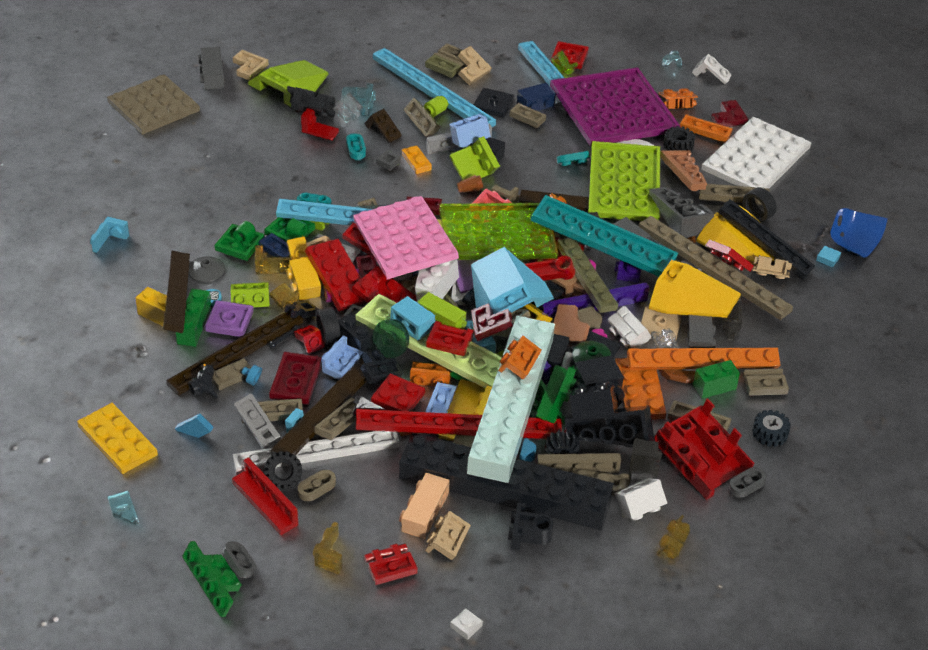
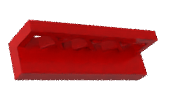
M249 457L244 459V472L233 477L232 484L280 535L298 526V509Z

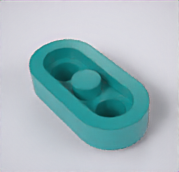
M357 133L349 134L346 137L349 156L355 160L363 159L366 156V146L363 137Z
M589 151L557 156V164H561V167L571 165V162L577 161V164L586 163L587 159L590 158Z
M304 192L297 196V201L332 204L331 198L325 195Z

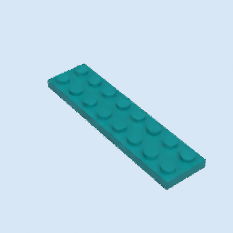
M547 195L544 196L531 216V221L654 274L657 277H660L671 260L675 261L678 256L676 251Z

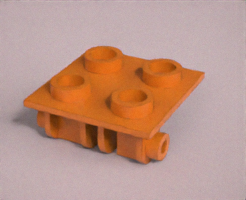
M681 88L679 91L664 89L663 92H658L659 95L666 99L663 103L668 109H675V105L676 109H679V103L681 109L693 108L697 105L694 98H698V96L687 88Z

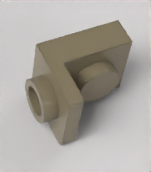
M497 185L492 188V191L497 192L504 200H510L513 205L518 203L520 197L518 195V187H514L511 191Z

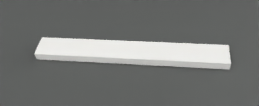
M372 431L335 437L333 440L310 441L297 453L296 457L302 464L399 448L400 441L397 432ZM272 448L233 454L236 474L244 472L243 460L248 457L260 470H264L267 459L272 456ZM280 463L276 466V468L290 465L287 463Z

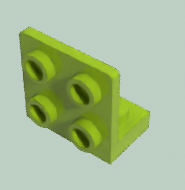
M484 136L478 138L473 145L454 152L449 156L462 180L473 175H480L482 179L493 174L500 167Z

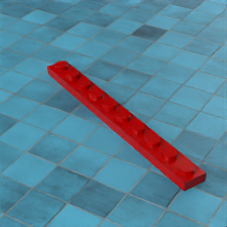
M356 409V430L476 436L482 415ZM529 417L523 438L546 439V437L550 436L551 432L557 433L558 430L562 431L561 419H556L555 423H551L542 418Z

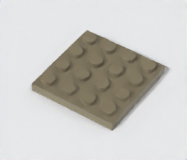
M165 74L107 97L108 103L142 135L200 111L199 105Z

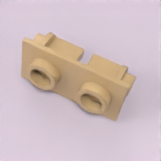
M760 255L759 257L755 256L754 264H757V266L754 265L753 271H756V274L763 276L772 274L778 279L789 278L790 272L787 270H791L792 263H788L789 261L776 259L775 265H771L772 258Z

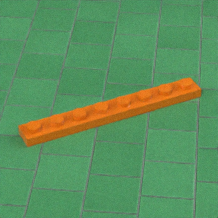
M652 348L627 350L629 370L698 369L731 360L737 369H773L781 366L778 348Z

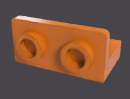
M522 335L518 341L514 339L508 346L509 353L506 352L499 361L502 365L498 371L502 373L508 368L521 379H524L530 372L542 349Z
M413 362L410 369V382L436 387L437 382L450 385L451 376L449 369L438 364Z

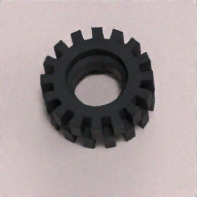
M679 126L668 128L665 132L664 148L667 151H692L695 142L693 131H690L689 128L684 129L685 127L683 126L682 128H679Z
M279 451L267 459L264 466V474L278 489L289 490L301 480L302 465L296 455L287 451ZM280 463H287L291 466V475L286 479H280L275 474V468Z

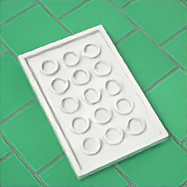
M752 117L702 164L701 170L736 186L770 188L810 148L811 142L782 130L775 125L766 123L759 118Z

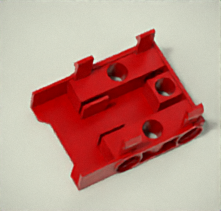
M708 398L703 406L700 405L671 423L669 421L666 422L664 427L657 431L654 438L658 448L706 500L714 496L715 488L752 468L755 464L737 444L742 437L738 430L734 428L731 434H729L711 415L715 405Z

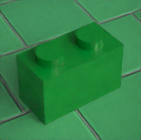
M731 360L698 368L695 370L693 387L701 399L737 390L740 372Z

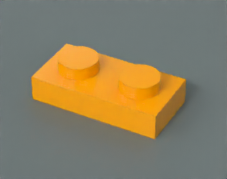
M417 145L402 149V156L415 174L432 170V164Z

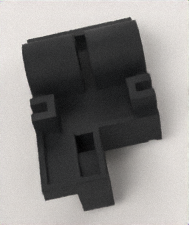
M287 87V91L291 95L289 102L292 109L305 112L309 108L315 110V113H319L318 115L323 118H328V116L334 118L336 113L334 110L335 97L321 93L318 94V92L298 87Z

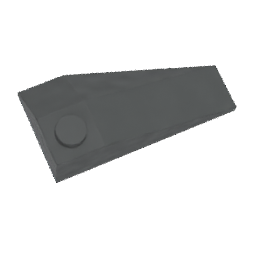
M666 187L649 189L651 197L669 227L685 238L696 236L714 217V213L702 204L697 206L693 204V200L690 198H680V194Z

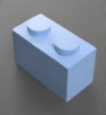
M482 114L449 124L453 143L461 148L470 146L471 143L476 142L480 137L484 136L485 139L491 137L487 117Z

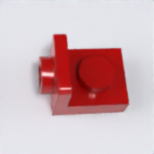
M309 325L294 331L296 339L304 343L306 353L310 354L325 347L321 330L315 326Z

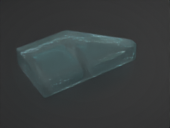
M128 491L107 496L113 517L134 525L139 524Z

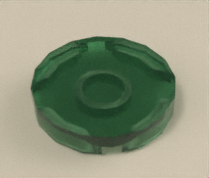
M390 318L379 322L375 326L372 340L384 357L394 358L406 352L409 346V334L403 323L397 319Z

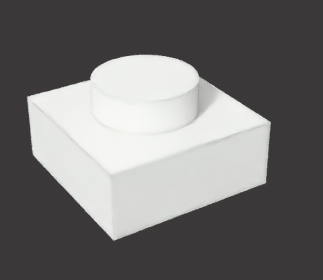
M465 608L451 621L450 627L468 640L482 627L483 621Z

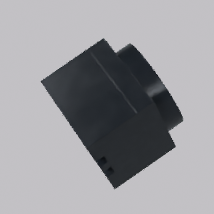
M612 355L575 362L574 369L576 372L573 378L577 380L573 389L580 384H588L591 387L596 386L597 382L609 381V384L614 383L618 407L621 405L625 396L622 389L624 377Z

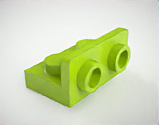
M269 282L231 284V303L251 305L253 307H268L270 305Z

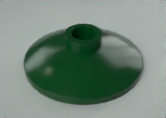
M584 341L573 349L572 359L575 363L610 356L611 352L606 345L600 342Z

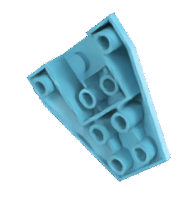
M505 247L471 264L476 308L489 303L493 314L505 309H509L512 313L533 301L536 307H539L554 299L545 281Z

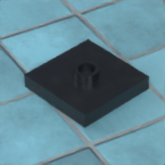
M483 88L473 105L487 114L504 117L514 100V94Z

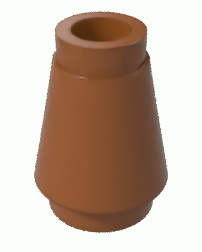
M473 175L458 182L457 188L459 193L476 192L483 189L481 176Z

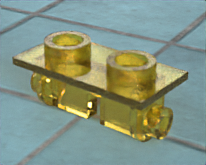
M681 515L677 520L672 519L666 528L668 533L658 543L660 548L657 555L663 551L670 559H674L679 555L683 546L682 543L685 542L690 533L689 524L682 522L684 515Z

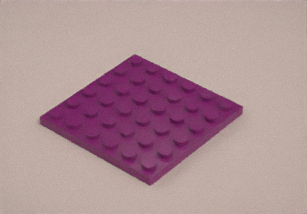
M638 67L550 81L551 88L555 91L556 96L590 147L592 146V141L616 143L665 135L668 128H676V126L681 128Z

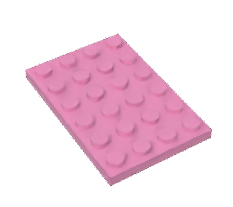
M422 196L413 197L402 202H395L387 206H380L376 209L362 211L359 214L353 215L355 224L387 279L459 259L458 251Z

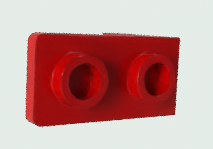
M307 108L301 115L303 133L327 140H333L339 133V128L317 123L315 110Z

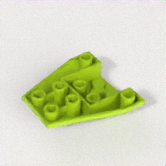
M306 60L270 67L250 80L248 85L259 91L270 85L284 92V104L291 107L289 102L291 95L287 91L288 86L316 92L328 76V71Z

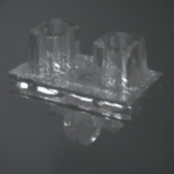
M663 329L661 332H651L656 348H679L675 340L676 335L670 329Z

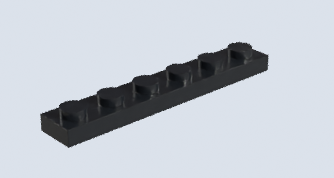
M731 199L719 209V214L776 259L792 263L791 270L803 280L814 269L815 265Z

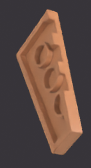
M691 151L660 152V158L688 189L692 191L706 189L707 182L703 174L699 172L698 165L694 164L695 159L691 157Z

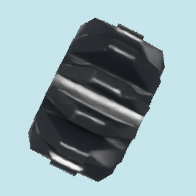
M567 429L565 431L558 430L557 433L551 432L550 436L546 437L545 452L547 454H579L580 441L574 432H568Z

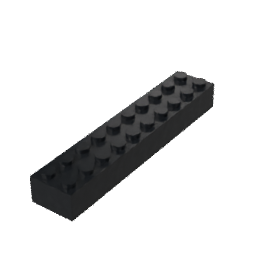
M412 433L399 461V479L418 483L419 480L423 479L425 473H429L450 480L449 492L517 509V503L526 504L525 511L548 515L554 519L601 531L612 500L614 487L612 482L520 459L515 460L509 483L467 474L468 456L472 447Z

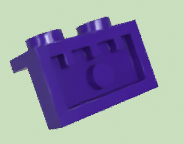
M620 260L616 261L614 271L618 272L617 280L639 283L642 269Z

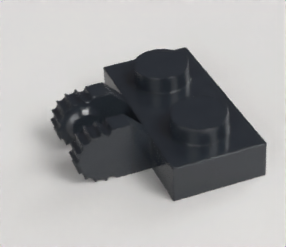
M379 349L374 350L372 355L369 351H365L362 354L364 364H362L360 369L369 384L385 381L390 373L400 378L403 375V371L395 357L385 359Z

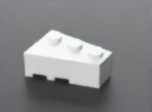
M457 259L419 270L415 286L417 302L428 292L441 299L444 298L459 278Z

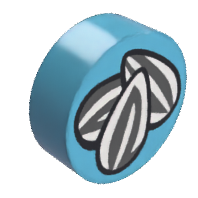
M206 290L210 291L212 307H214L216 300L222 301L219 290Z

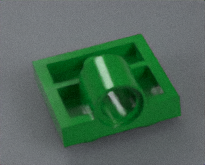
M278 217L264 229V234L268 236L273 233L285 242L300 237L306 238L315 230V223L295 218Z
M243 221L239 226L232 224L214 245L215 251L248 261L259 247L258 241L263 239L265 235L257 232L254 225L249 221Z

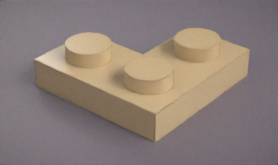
M471 46L461 51L458 55L467 65L460 70L458 75L468 85H471L492 69Z
M241 50L233 57V63L241 66L236 70L237 76L249 81L269 65L268 59Z

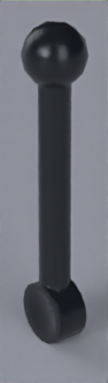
M296 325L286 335L276 341H271L269 347L274 349L278 343L293 335L294 331L301 329V327Z

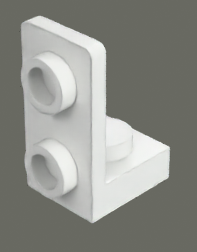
M710 54L706 55L692 71L697 77L700 73L704 74L709 70L724 84L731 77V73Z

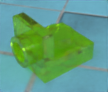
M563 51L558 52L551 58L552 63L562 75L565 73L566 75L572 74L578 66L577 62L570 65Z

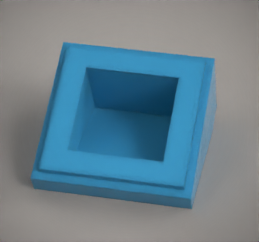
M525 438L520 453V460L532 462L536 456V444Z

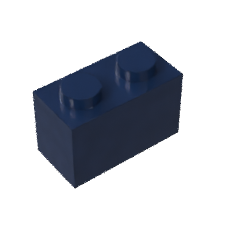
M547 82L523 88L517 92V104L520 103L536 111L555 106L556 93Z

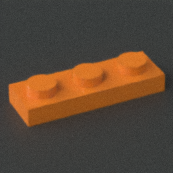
M685 115L680 123L681 128L682 126L685 127L684 129L689 128L695 134L720 142L728 141L733 128Z

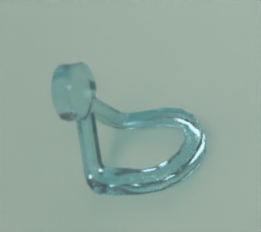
M673 50L664 56L662 66H667L674 61L679 68H682V59L678 51Z

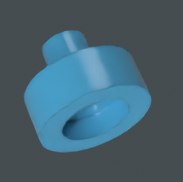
M253 365L251 369L244 367L242 370V374L247 376L246 383L252 386L258 382L262 373V368L257 365Z

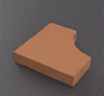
M558 305L554 319V334L570 337L569 343L579 344L587 340L590 326L579 320L577 315L578 307L575 305Z

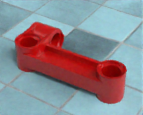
M569 256L525 264L543 281L559 278L569 280L576 273L572 259Z

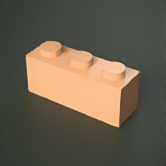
M425 473L423 479L419 480L416 485L415 494L409 497L407 509L401 512L399 522L402 523L401 532L426 539L449 495L450 480Z

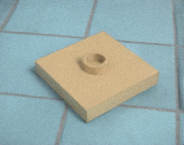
M645 307L641 323L652 336L651 339L676 344L682 315L660 313Z

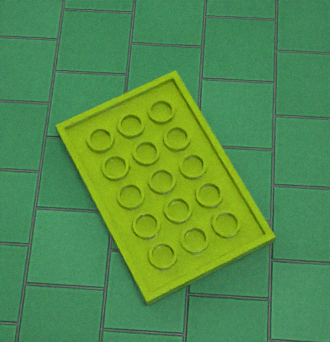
M592 141L588 214L598 218L623 219L627 217L629 220L643 221L652 216L659 220L660 210L651 197L649 189L660 188V146Z

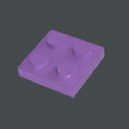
M216 300L205 325L206 332L238 337L244 336L254 312L253 306Z

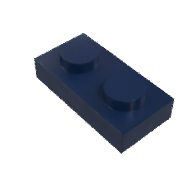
M273 233L258 241L261 249L283 264L291 260L287 243Z

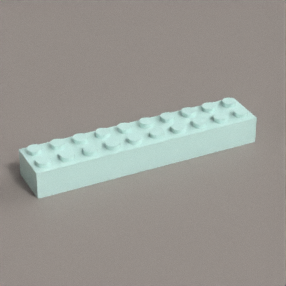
M516 316L504 354L506 352L509 353L507 348L514 339L518 341L522 335L542 349L524 379H521L508 368L502 373L497 371L468 456L467 474L509 483L553 342L555 323Z

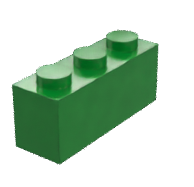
M191 289L186 300L183 333L176 332L178 345L197 346L212 308L210 291Z

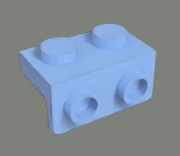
M342 336L322 356V372L340 380L362 357L364 352L347 345V337Z

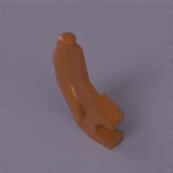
M683 369L659 370L661 375L667 380L686 384L693 383L695 371Z

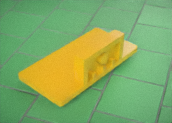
M460 380L447 413L483 415L492 387L486 386L485 389L474 382ZM439 434V438L453 441L455 435Z

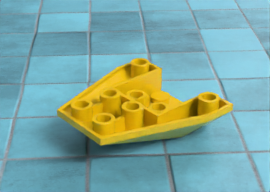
M744 209L747 213H749V214H750L751 216H753L756 220H758L753 214H751L749 211H747L746 209ZM718 212L714 214V217L702 229L696 240L703 246L710 239L731 247L751 264H754L755 256L759 257V255L772 258L771 263L776 260L773 255Z
M671 260L656 281L649 309L665 314L727 318L741 297V293L689 264Z

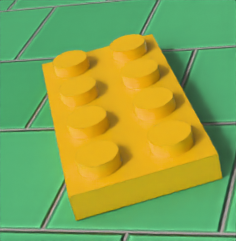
M113 402L77 421L78 427L122 475L158 455L157 449Z

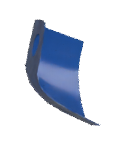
M848 208L839 209L830 231L831 238L843 249L863 258L868 257L880 242L888 218L861 213ZM841 215L842 222L841 225L838 226V218Z

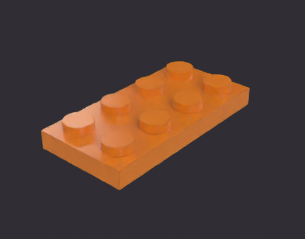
M615 358L624 377L622 385L625 394L622 402L623 408L649 405L651 419H666L667 413L657 370H629L627 358Z

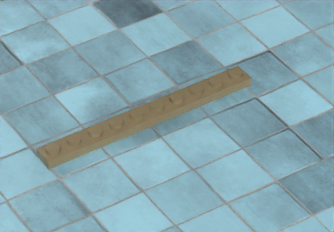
M649 216L639 223V227L651 235L653 239L667 248L678 252V255L718 281L738 291L743 297L777 319L782 320L792 312L793 306L654 217Z

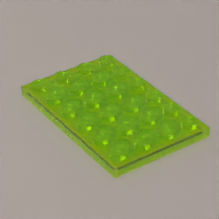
M540 203L439 204L441 225L458 251L459 259L457 260H480L503 247L518 259H555L558 257L553 230L531 221V216Z

